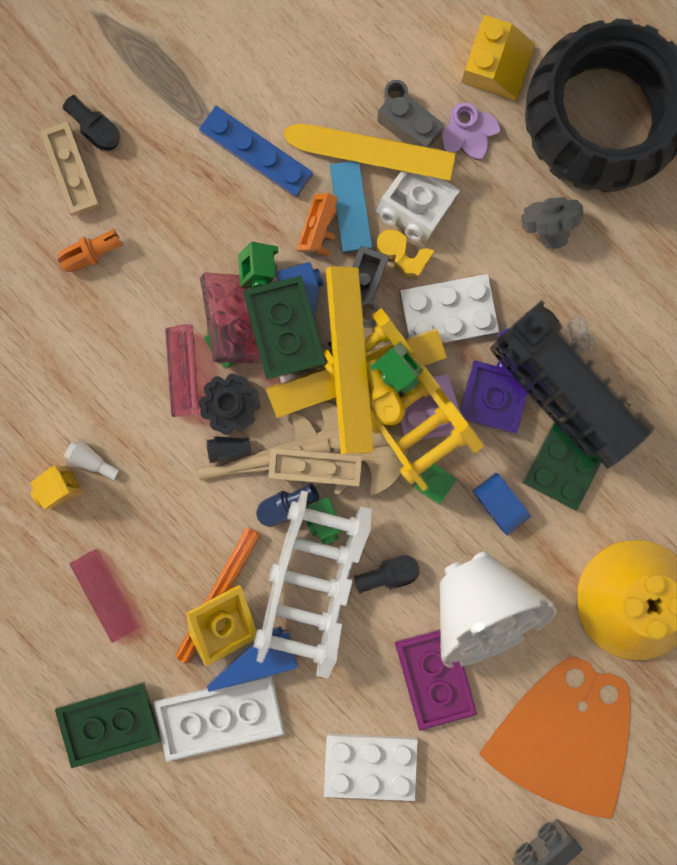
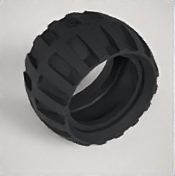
M617 18L611 23L599 20L583 25L578 31L568 33L554 44L542 58L532 76L527 91L525 109L526 129L532 139V148L540 160L544 159L550 166L549 171L558 179L563 177L574 182L575 188L585 191L598 189L605 193L637 186L661 172L677 155V45L672 40L670 42L658 33V29L648 24L642 26L632 23L633 20ZM604 68L628 76L641 87L650 103L652 123L647 140L625 149L602 148L584 139L569 122L563 104L566 82L586 70Z

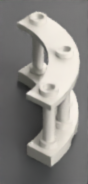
M301 491L298 502L292 501L290 505L288 519L291 522L278 564L273 563L271 567L269 581L273 582L263 628L262 630H257L254 647L259 648L258 662H263L268 648L312 658L313 662L318 663L316 676L328 679L337 661L342 624L338 623L341 606H346L353 580L349 578L353 562H359L370 533L372 509L360 506L356 518H342L306 508L308 492ZM302 520L346 531V534L349 535L346 545L339 548L296 536ZM292 549L335 559L336 563L340 564L336 579L331 578L330 581L286 570ZM283 582L327 593V596L331 597L327 613L323 612L320 615L278 604ZM275 616L319 627V630L323 631L321 644L312 646L272 636Z

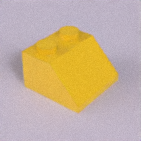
M484 14L461 83L517 101L536 44L512 23Z

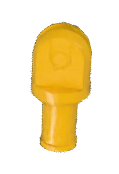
M376 359L369 361L366 365L368 386L371 390L369 393L370 405L381 423L390 426L396 425L404 418V403L396 389L389 387L384 382L380 369L377 368L373 372L370 368Z

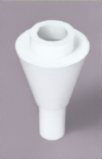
M81 439L78 443L72 441L63 456L68 459L66 463L68 466L92 472L97 471L112 480L115 479L119 471L102 461L103 459Z

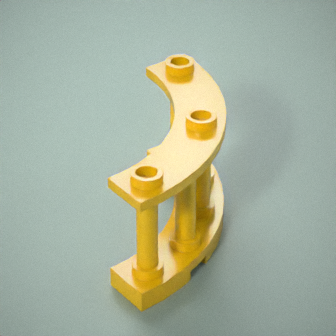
M382 308L372 315L378 325L373 328L375 331L364 339L365 353L380 342L386 343L388 340L394 346L401 341L409 353L413 352ZM326 349L323 351V354L328 363L324 366L335 380L333 355ZM414 353L412 355L424 371L417 377L420 383L403 395L401 399L406 409L424 396L426 398L431 395L439 406L434 410L436 413L398 441L394 439L385 424L377 419L371 406L370 413L372 431L375 434L381 432L404 466L399 469L410 485L416 482L424 491L428 487L420 476L423 471L459 445L463 447L467 444L474 454L482 449L484 445ZM451 422L455 427L451 431L452 435L412 464L404 451L442 423L446 425Z

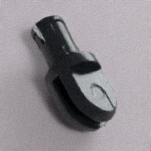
M76 95L70 96L64 102L62 109L81 125L80 133L91 144L101 151L108 152L118 146L120 132L102 112H92Z
M400 555L381 561L378 569L353 575L358 593L362 594V592L382 586L393 590L409 585L419 576V564L415 558L409 555Z

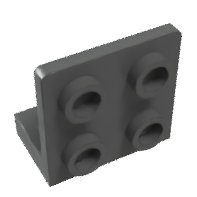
M556 819L552 823L547 822L538 830V836L530 843H523L515 851V857L512 858L514 865H567L583 849Z

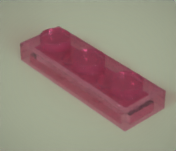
M182 324L165 328L171 417L198 415L199 396L193 325Z
M98 548L69 563L111 643L140 628Z

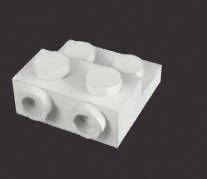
M401 171L381 198L376 212L380 214V218L384 223L388 225L397 224L403 228L409 239L413 241L422 240L426 243L457 197L460 189L444 179Z

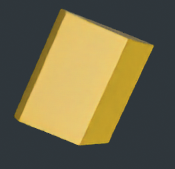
M240 585L186 613L189 635L206 666L255 640L257 631L242 586Z

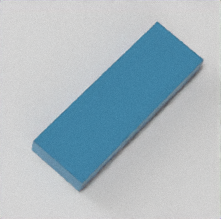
M350 161L330 164L334 196L338 197L335 206L343 254L357 252L360 245L372 249L359 162Z

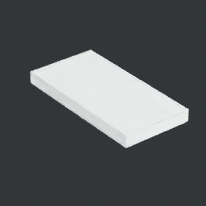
M272 675L208 692V688L158 699L153 702L166 762L285 735Z

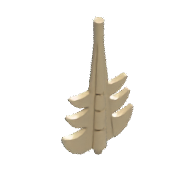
M326 401L316 404L321 410L324 420L323 430L317 433L306 418L295 412L290 413L289 416L295 427L296 439L273 448L341 454L337 406ZM399 423L392 426L385 425L396 441L402 438ZM372 431L374 452L349 455L362 456V462L368 465L372 476L370 494L375 495L389 488L400 477L401 472L399 469L404 466L381 432L375 434ZM271 448L218 466L198 469L199 479L201 481L229 474L269 471ZM305 481V486H307V484L312 483L317 488L319 484L317 482ZM336 484L334 493L336 495L341 494L349 485Z

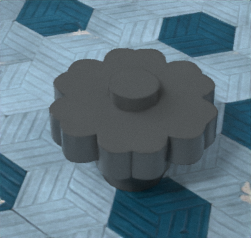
M566 197L548 198L544 202H534L526 207L524 214L521 215L522 227L527 233L537 232L546 248L556 249L563 247L568 243L570 230L581 224V218L584 217L583 205L578 200H567Z

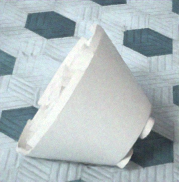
M488 551L478 553L467 563H453L445 568L446 576L440 582L441 659L446 667L452 668V662L459 661L461 667L498 655L525 640L523 634L533 627L537 631L541 630L553 619L557 609L551 600L498 560L491 557Z

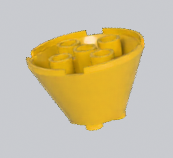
M645 540L617 542L598 552L584 568L577 586V612L588 636L606 652L628 660L653 659L677 646V555L662 545Z

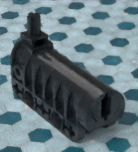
M541 300L498 338L490 347V350L495 358L582 454L588 458L597 457L606 468H610L636 449L654 431L655 426L642 412L634 413L625 403L628 397L625 394L619 396L609 385L612 379L609 376L603 378L594 369L595 360L587 361L576 349L580 345L577 341L572 344L560 331L564 326L552 311L543 306L545 302Z

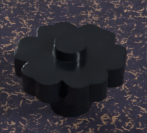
M231 373L224 380L222 377L216 376L204 386L206 396L199 400L200 414L205 420H211V429L229 435L233 432L234 428L244 432L255 423L256 418L253 412L259 410L261 406L259 394L256 389L249 388V382L245 377Z

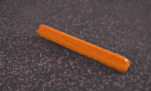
M249 527L244 530L204 603L232 588L260 537L259 532ZM189 631L175 654V658L186 664L191 661L197 650L189 635Z

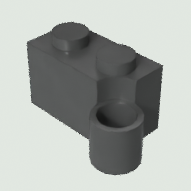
M392 80L386 85L384 104L378 110L377 122L404 143L431 148L441 136L444 123L408 96V88L403 81ZM391 91H399L403 94V97L394 99L389 97L388 94Z
M360 245L352 267H358L362 309L368 307L377 312L379 307L373 300L389 256ZM374 319L369 322L363 321V328L373 327L377 322Z

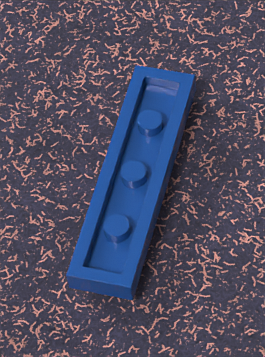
M216 105L199 128L201 134L295 198L298 197L313 175V171Z

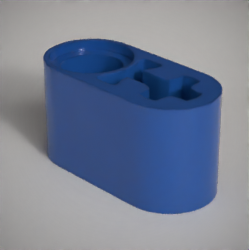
M496 472L472 490L474 496L506 536L531 518L520 500Z

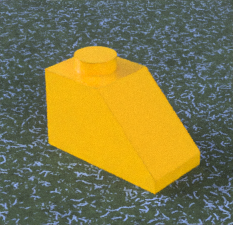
M54 465L30 482L33 488L30 491L36 505L38 507L42 506L44 510L52 509L83 493L69 466Z

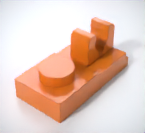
M330 193L314 194L296 248L297 251L313 252L320 256L330 254V251L323 247L322 241L323 239L334 240L335 235L326 229L336 214L335 205L338 197Z

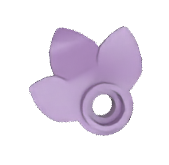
M470 103L457 104L451 111L450 124L443 131L445 151L456 153L462 148L468 156L481 160L487 150V137L500 133L499 124L493 115L479 112ZM465 114L469 117L470 121L463 123L460 121L459 116Z

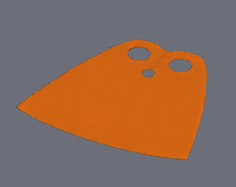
M569 657L553 667L522 697L493 733L479 755L499 773L544 799L580 813L612 819L628 746L630 693L628 685L622 678L614 674H597L589 662L578 657ZM574 668L581 670L584 674L583 684L576 688L570 687L565 681L566 673ZM605 685H613L618 691V698L612 704L602 702L599 697L600 689ZM580 701L587 703L586 711L578 710L577 704Z

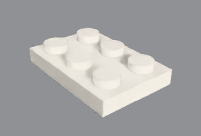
M488 274L400 290L408 338L435 328L439 331L442 344L499 333Z
M327 733L324 797L415 801L417 737Z

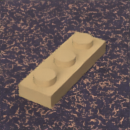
M66 121L40 131L70 215L73 217L100 207L69 122Z
M272 447L268 478L360 486L362 456Z

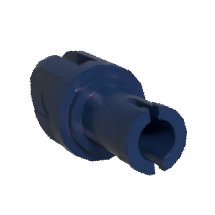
M309 483L307 486L292 493L282 490L259 503L256 510L258 521L264 526L274 527L290 520L288 519L290 505L292 501L298 502L301 491L308 492L306 506L319 501V493L316 487Z

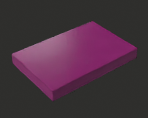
M440 629L394 641L419 731L477 715L464 666L461 667L458 661L452 662V668L446 667L441 659Z

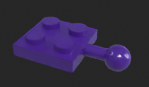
M508 329L503 330L499 334L498 338H500ZM474 360L459 412L467 422L517 434L527 392L499 361L497 366Z

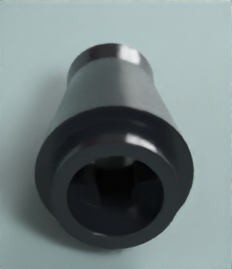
M213 436V439L206 440L209 464L217 463L218 466L243 456L251 455L249 437Z

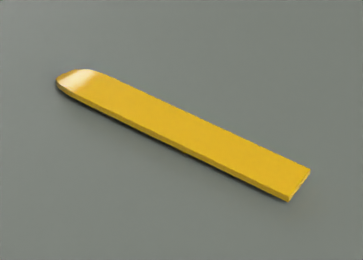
M293 124L284 129V137L288 143L306 152L445 180H451L456 156L454 152L312 124Z

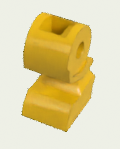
M397 230L383 231L377 239V252L388 255V260L394 259V267L402 273L404 278L417 280L432 258L434 250L428 248L420 249L416 257L410 259L405 253L407 237Z

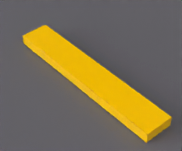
M330 266L326 269L341 455L373 453L358 267Z
M437 328L405 339L413 350L410 354L413 355L415 353L424 366L447 358ZM389 344L367 352L366 363L379 359L394 345ZM325 367L266 388L276 418L336 397L335 380Z

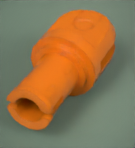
M113 228L111 231L92 240L85 236L80 238L79 242L59 252L58 262L62 263L60 265L62 270L74 272L90 264L92 266L98 264L99 256L123 245L121 240H118L120 237Z

